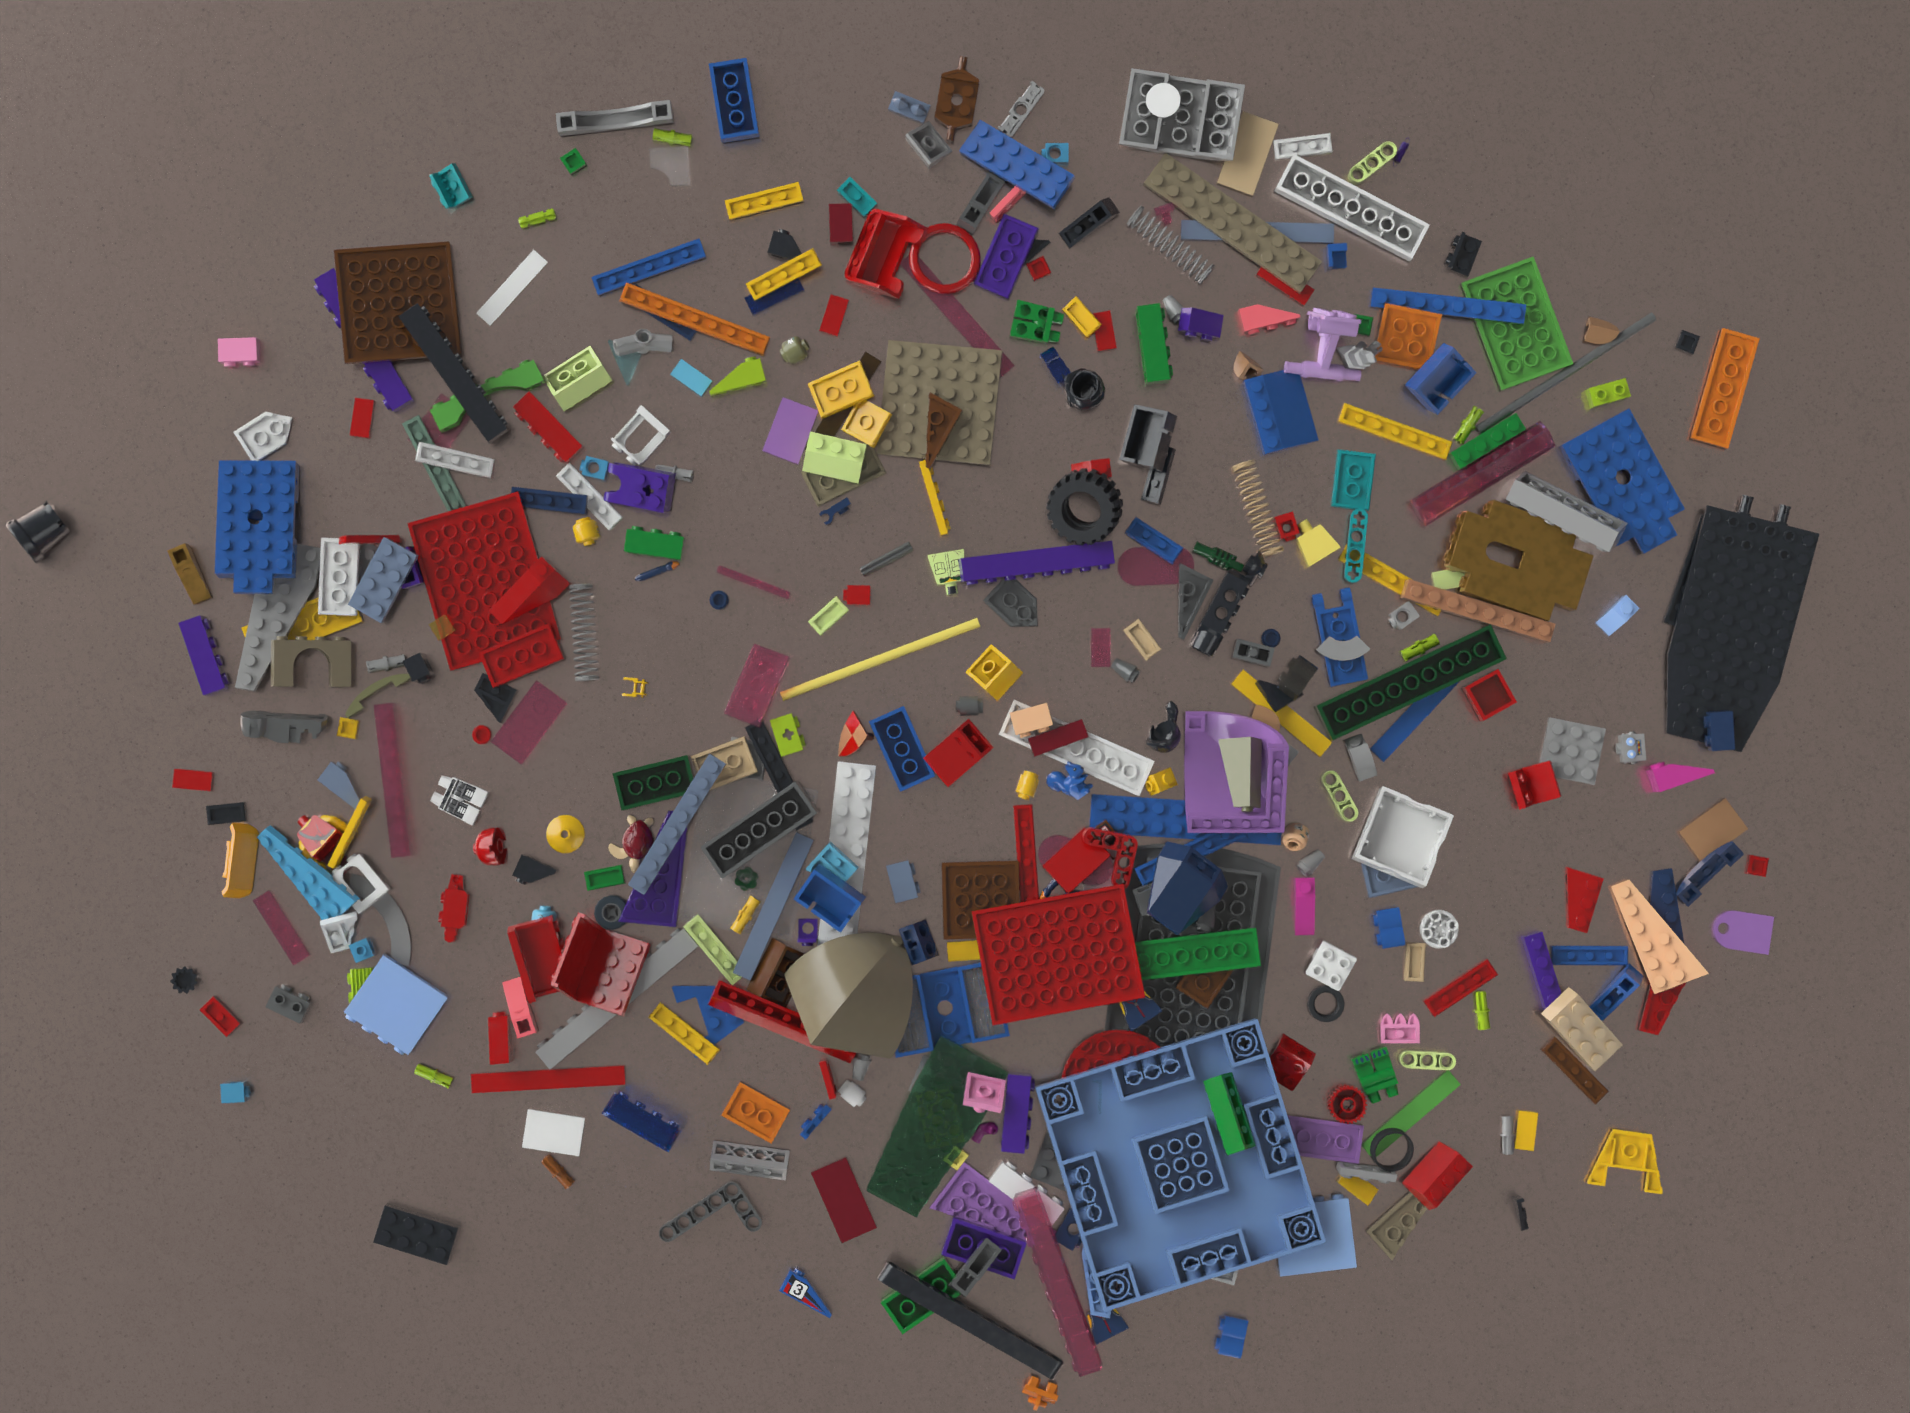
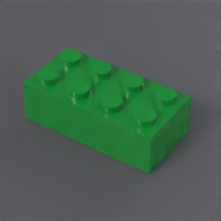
M1160 303L1137 306L1135 313L1145 387L1168 384L1173 376L1172 365H1168V359L1171 357L1170 347L1165 344L1168 338L1167 327H1163L1165 310L1160 307Z
M945 1256L916 1275L954 1298L960 1295L949 1286L956 1276V1272ZM895 1290L881 1299L882 1306L902 1335L934 1313Z

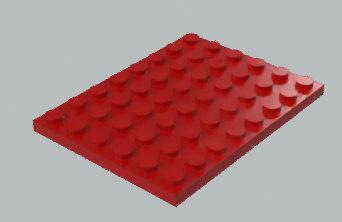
M519 492L407 523L415 552L419 555L417 559L450 671L480 663L482 660L478 652L548 623L551 624L556 639H561L551 601L504 624L489 611L538 560Z
M1124 884L972 911L992 1026L1145 998Z

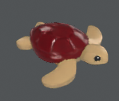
M629 815L627 820L630 826L623 835V848L613 844H609L608 848L610 853L617 859H624L629 856L631 858L629 867L635 873L641 864V859L645 858L654 843L652 832L649 829L653 825L654 819L647 818L645 821H636L634 816Z

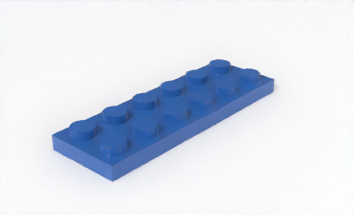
M979 120L959 150L962 155L1055 209L1075 179V175L982 120Z

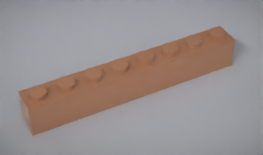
M1411 579L1405 580L1400 597L1410 602L1482 624H1491L1492 627L1544 643L1551 642L1556 625L1555 623Z

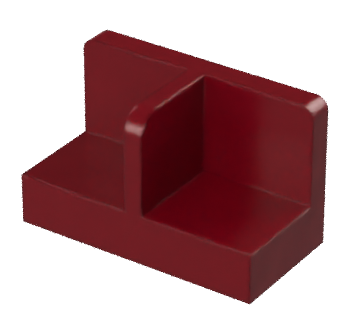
M851 203L829 204L830 245H838V242L853 241Z

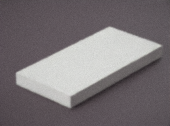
M321 538L319 615L357 616L358 610L349 606L348 603L359 584L360 544H339V538Z

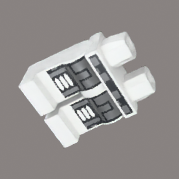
M442 775L438 785L447 790L444 795L434 792L430 801L439 806L438 809L473 826L481 809L464 802V800L482 808L489 791L456 777L451 778Z

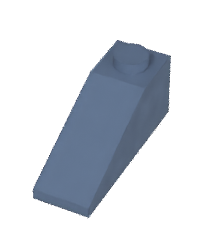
M339 761L337 763L330 762L317 780L356 809L361 796L350 774L345 771L347 767Z

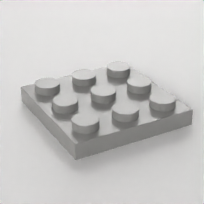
M1548 717L1539 763L1550 760L1556 778L1595 785L1606 729Z

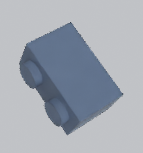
M909 860L887 865L886 868L895 903L918 898L917 893H921L919 883L914 882L913 875L916 874L914 864H910Z

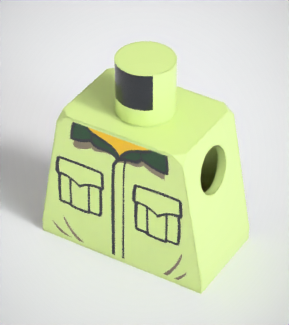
M964 549L928 555L937 585L945 584L947 595L958 594L956 582H961L958 559L964 558Z

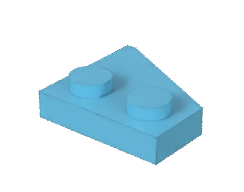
M830 841L809 864L806 870L811 872L820 863L846 882L859 867Z

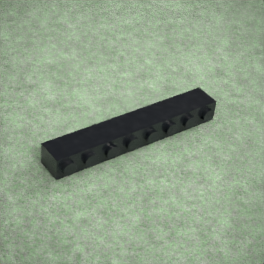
M418 303L399 315L400 320L488 444L492 443L508 432L506 428L508 423L502 415L498 417L495 412L497 408L491 400L487 401L483 396L486 392L480 384L476 386L472 379L475 377L469 368L465 370L461 365L464 361L458 353L454 354L451 351L452 344L447 337H441L439 332L442 330L435 321L432 323L429 320L428 316H430V313L425 306L420 307Z

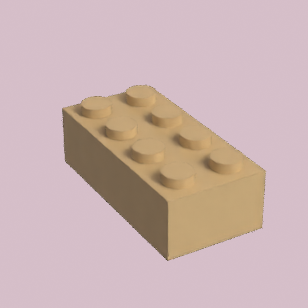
M1569 987L1541 1013L1583 1062L1594 1071L1603 1065L1623 1045L1585 1001Z

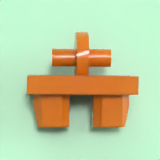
M1031 1376L1028 1383L1023 1387L1022 1393L1029 1395L1027 1402L1034 1404L1033 1410L1037 1411L1039 1406L1046 1408L1047 1402L1055 1404L1059 1396L1056 1395L1058 1385L1048 1382L1046 1389L1042 1390L1038 1388L1041 1379Z

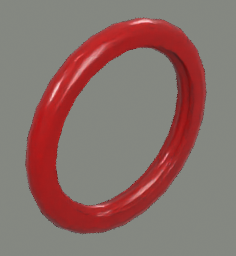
M938 223L928 226L924 240L919 244H911L909 264L913 275L920 284L933 292L951 294L963 290L974 281L980 269L981 255L978 244L971 234L957 225ZM942 232L955 234L964 240L969 247L971 253L970 269L956 283H935L926 277L920 268L919 250L923 242L933 234Z

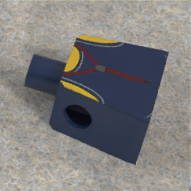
M1145 991V998L1119 1003L1131 1031L1162 1012L1161 1008Z
M1116 1308L1111 1310L1110 1318L1091 1315L1090 1311L1086 1312L1096 1345L1129 1329L1127 1322Z

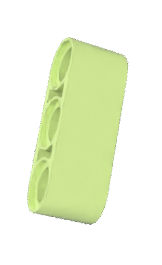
M1390 141L1384 142L1353 166L1348 174L1350 183L1354 185L1363 183L1391 161L1397 152L1396 145ZM1389 147L1392 150V155H1385L1383 148ZM1368 160H1376L1377 167H1370ZM1360 171L1362 173V178L1355 179L1353 177V172Z
M1335 771L1324 772L1321 776V783L1339 816L1344 821H1354L1358 817V809L1340 776ZM1328 774L1335 776V782L1332 785L1326 783L1325 778ZM1337 791L1344 793V799L1341 802L1335 799ZM1348 807L1352 808L1354 812L1353 817L1349 819L1344 816V811Z
M1403 1050L1398 1056L1399 1063L1405 1068L1451 1070L1456 1065V1058L1448 1052ZM1406 1054H1411L1413 1057L1410 1064L1403 1062V1057ZM1425 1055H1430L1432 1058L1429 1065H1424L1422 1062ZM1445 1056L1451 1058V1063L1448 1066L1442 1065V1058Z

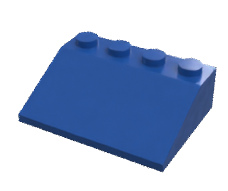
M1284 370L1243 381L1263 456L1319 441L1300 374L1284 373Z

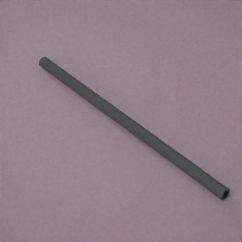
M1651 312L1620 332L1611 342L1600 345L1575 361L1574 364L1566 367L1478 424L1476 430L1479 434H1482L1657 321L1655 315Z

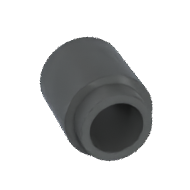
M978 696L960 697V700L956 701V712H960V716L983 713V698H978Z

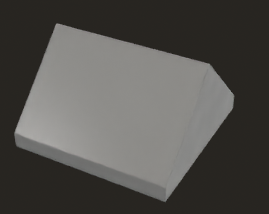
M929 121L905 135L906 141L928 169H931L952 152L951 148Z

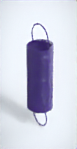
M1402 142L1394 157V161L1401 162L1409 146L1407 142Z

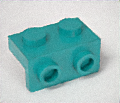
M456 163L450 164L438 173L429 175L431 184L437 190L440 202L446 209L457 208L473 197Z

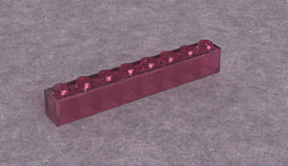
M1539 421L1410 500L1416 516L1424 526H1427L1555 447L1550 431Z
M396 703L373 705L391 858L413 856Z

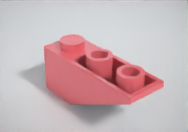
M1259 304L1238 310L1243 333L1248 332V335L1260 333L1259 329L1267 328V331L1277 329L1278 325L1283 323L1286 326L1297 323L1296 320L1300 319V314Z
M521 977L502 982L517 1038L538 1032Z

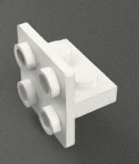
M1322 941L1320 947L1316 948L1313 953V958L1306 970V974L1340 991L1357 958L1326 941Z

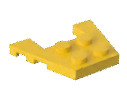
M1612 1129L1590 1173L1587 1184L1605 1186L1609 1166L1645 1171L1644 1192L1663 1194L1652 1134Z

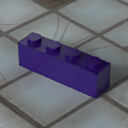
M199 615L179 622L178 624L202 694L208 696L228 689L229 678L226 672L223 673L222 671L223 661L220 654L217 655L215 647H217L215 638L210 636L209 629H211L208 619Z
M1537 931L1521 936V940L1543 1010H1545L1562 993L1543 932Z

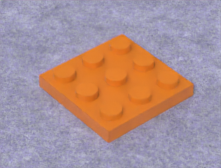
M1385 302L1377 341L1381 344L1378 348L1382 347V351L1375 355L1376 360L1420 369L1434 353L1442 314Z

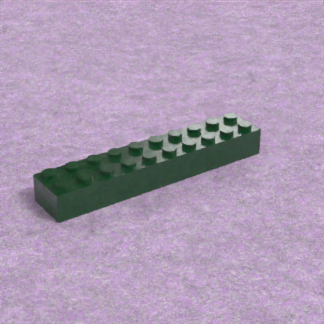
M1490 624L1314 707L1330 741H1333L1506 660L1507 657Z

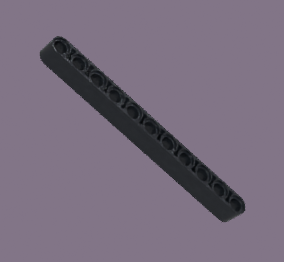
M887 1261L877 1277L879 1281L1049 1379L1054 1380L1064 1364L1061 1359L890 1261Z

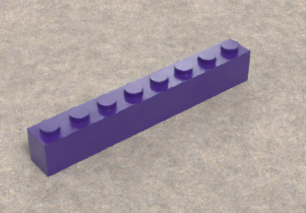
M332 268L314 279L316 283L314 288L319 296L323 294L326 299L324 304L329 312L333 311L336 318H334V321L340 329L341 321L336 270ZM391 361L364 363L365 367L363 369L368 377H373L376 382L373 386L378 394L382 392L385 397L383 403L388 410L392 409V411L397 412L415 401Z
M1112 541L1095 542L1092 545H1070L958 559L961 582H966L967 585L978 584V580H985L986 583L997 582V578L1004 577L1005 581L1015 580L1016 576L1023 575V579L1033 578L1036 573H1042V576L1054 575L1053 571H1061V574L1073 573L1072 569L1080 568V572L1091 571V567L1098 566L1099 570L1109 569L1110 565L1115 564Z

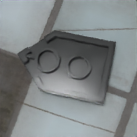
M1003 578L983 600L1010 627L1038 626L1037 598L1016 579L1005 581Z

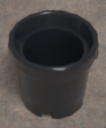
M47 501L17 520L12 519L5 524L36 564L44 558V554L70 532Z

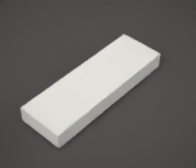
M1330 133L1273 140L1275 160L1292 158L1293 154L1305 157L1333 152Z

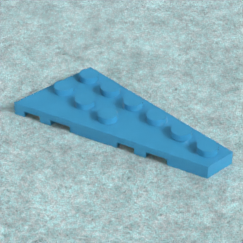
M271 825L257 836L261 844L293 882L297 890L305 897L309 905L317 912L321 920L343 915L360 899L357 895L352 896L346 891L347 887L343 884H337L333 880L332 875L313 859L304 857L301 854L302 850L298 847L293 848L288 844V839Z

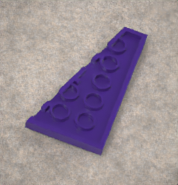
M668 810L667 815L662 823V826L657 834V837L660 834L663 827L665 826L668 819L670 818L673 811ZM687 827L645 895L633 888L619 918V922L676 927Z

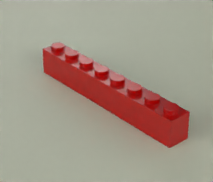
M720 980L713 990L708 1003L709 1006L847 1063H851L856 1055L855 1052L811 1045L798 1012Z

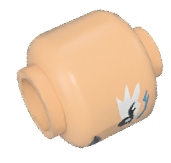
M1301 823L1288 824L1284 831L1283 844L1291 851L1304 849L1309 838V830Z

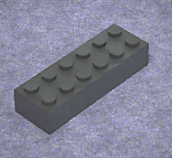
M795 781L700 848L723 879L819 813V811L800 783Z

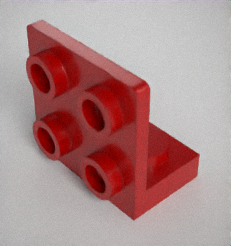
M1550 760L1508 773L1519 810L1561 797L1559 785Z
M1285 1034L1280 1037L1276 1049L1270 1056L1277 1083L1293 1091L1311 1067L1316 1053Z

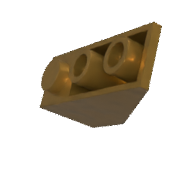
M184 543L167 550L193 605L212 598L190 545Z

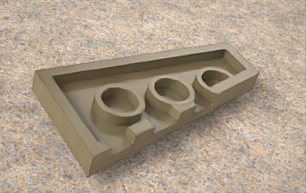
M1409 1192L1367 1229L1366 1232L1385 1254L1393 1260L1427 1208Z

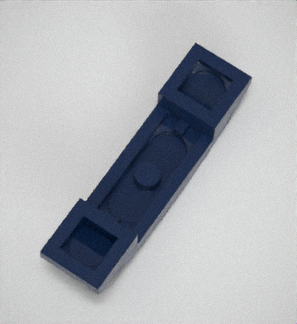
M1733 841L1715 849L1690 871L1678 888L1676 895L1689 907L1702 895L1699 890L1725 865L1731 867L1744 853Z

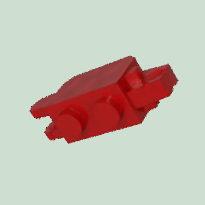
M451 874L448 888H445V892L441 893L443 911L439 912L438 922H441V927H445L444 939L449 943L457 940L458 929L467 925L470 894L467 890H464V875Z

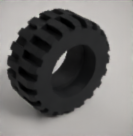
M1081 468L1080 471L1073 470L1068 475H1064L1053 487L1046 505V509L1049 510L1047 517L1048 520L1053 521L1051 526L1053 530L1057 528L1059 531L1058 535L1061 538L1064 535L1067 537L1066 541L1070 543L1077 541V545H1083L1085 542H1087V545H1092L1096 541L1104 540L1117 526L1123 512L1121 509L1123 499H1119L1121 495L1120 490L1114 488L1116 483L1113 480L1108 481L1106 479L1108 477L1106 474L1099 475L1098 470L1092 469L1088 472L1087 468ZM1074 492H1086L1092 495L1100 505V518L1094 522H1085L1078 519L1069 507V497Z

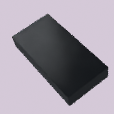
M245 802L206 806L208 825L247 821Z

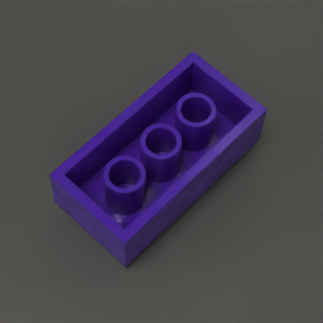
M1008 1072L1001 1152L1024 1154L1025 1149H1029V1136H1026V1131L1031 1128V1117H1028V1111H1032L1033 1098H1030V1091L1034 1092L1035 1080L1031 1078L1032 1076L1029 1073Z
M953 1216L941 1255L966 1263L985 1238H988L1002 1250L987 1270L1015 1280L1027 1241Z

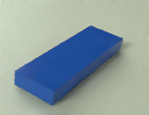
M1135 517L1125 531L1127 536L1172 565L1183 551L1182 546Z

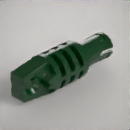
M1197 541L1193 548V553L1207 558L1209 563L1228 571L1233 568L1240 572L1243 570L1244 564L1236 561L1237 556L1218 547L1211 548Z

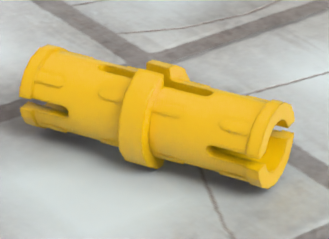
M750 895L742 910L738 911L739 915L730 929L741 934L745 925L753 918L752 915L760 901Z

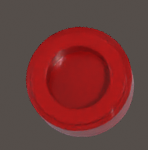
M479 725L474 728L472 737L476 743L486 744L491 740L492 732L489 727Z

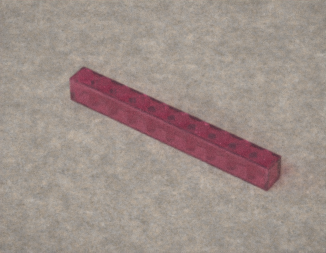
M1038 1187L1016 1193L1012 1204L1014 1210L1018 1211L1021 1217L1019 1218V1223L1022 1230L1025 1229L1027 1245L1032 1247L1034 1252L1032 1258L1034 1264L1039 1266L1041 1282H1045L1048 1301L1051 1300L1054 1306L1052 1307L1054 1318L1059 1320L1060 1325L1058 1328L1061 1336H1065L1067 1353L1072 1355V1367L1075 1372L1078 1371L1079 1377L1102 1370L1103 1363Z

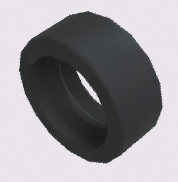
M1323 985L1315 988L1308 997L1307 1006L1310 1014L1321 1022L1335 1021L1344 1011L1345 1002L1342 994L1329 986ZM1321 993H1331L1337 1000V1008L1330 1015H1322L1315 1009V999Z

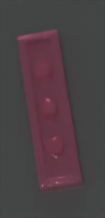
M718 566L716 572L718 574L781 598L790 599L791 593L789 591L723 566Z
M268 890L254 899V904L291 963L296 965L310 956L309 951L271 891Z

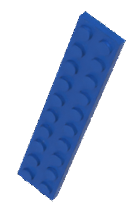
M1091 795L1089 827H1095L1106 819L1115 832L1135 836L1197 839L1208 834L1188 833L1185 800ZM1246 833V837L1236 841L1240 843L1281 845L1282 833Z

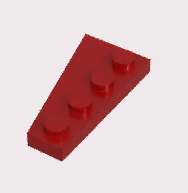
M1686 983L1654 994L1651 985H1649L1638 1030L1659 1035Z

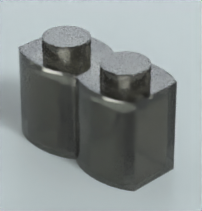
M1301 655L1296 659L1293 657L1287 664L1288 671H1283L1277 679L1279 682L1277 688L1294 701L1300 696L1318 670V667Z

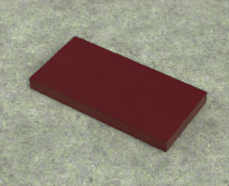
M847 1157L811 1172L841 1243L877 1228Z

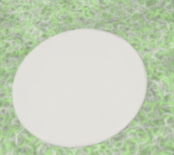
M1168 83L1156 84L1147 93V108L1155 116H1171L1179 108L1180 94L1174 86Z

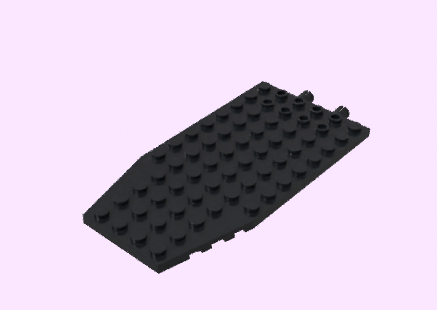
M1742 495L1739 510L1736 512L1706 505L1667 651L1666 733L1705 743V736L1708 735L1707 728L1704 727L1706 712L1730 710L1733 711L1734 751L1742 752L1780 683L1819 538V533L1788 526L1787 520L1791 509L1790 506L1779 504L1777 517L1773 522L1752 517L1749 513L1754 497Z

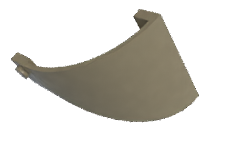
M856 933L838 937L811 949L789 967L784 976L811 1045L892 1058L905 1033L913 995L911 964L901 937L882 933Z

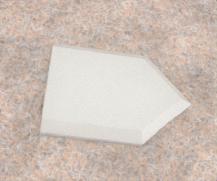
M265 411L234 431V434L251 461H260L287 444L292 417Z

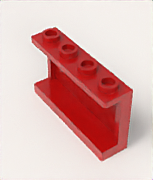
M553 915L509 926L507 930L528 1003L536 1002L537 997L560 992L551 986V976L558 967V958L565 949V943L563 938H559L560 926L558 920L554 921Z

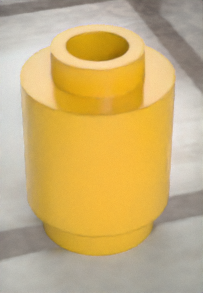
M1024 770L1016 788L1019 798L1029 800L1030 797L1034 798L1039 783L1038 774Z

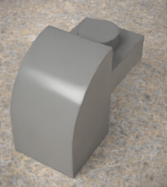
M1362 734L1345 739L1344 744L1350 755L1352 766L1359 782L1377 776L1371 751Z

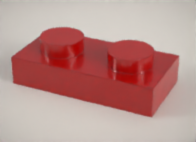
M215 996L200 1009L226 1037L241 1024Z

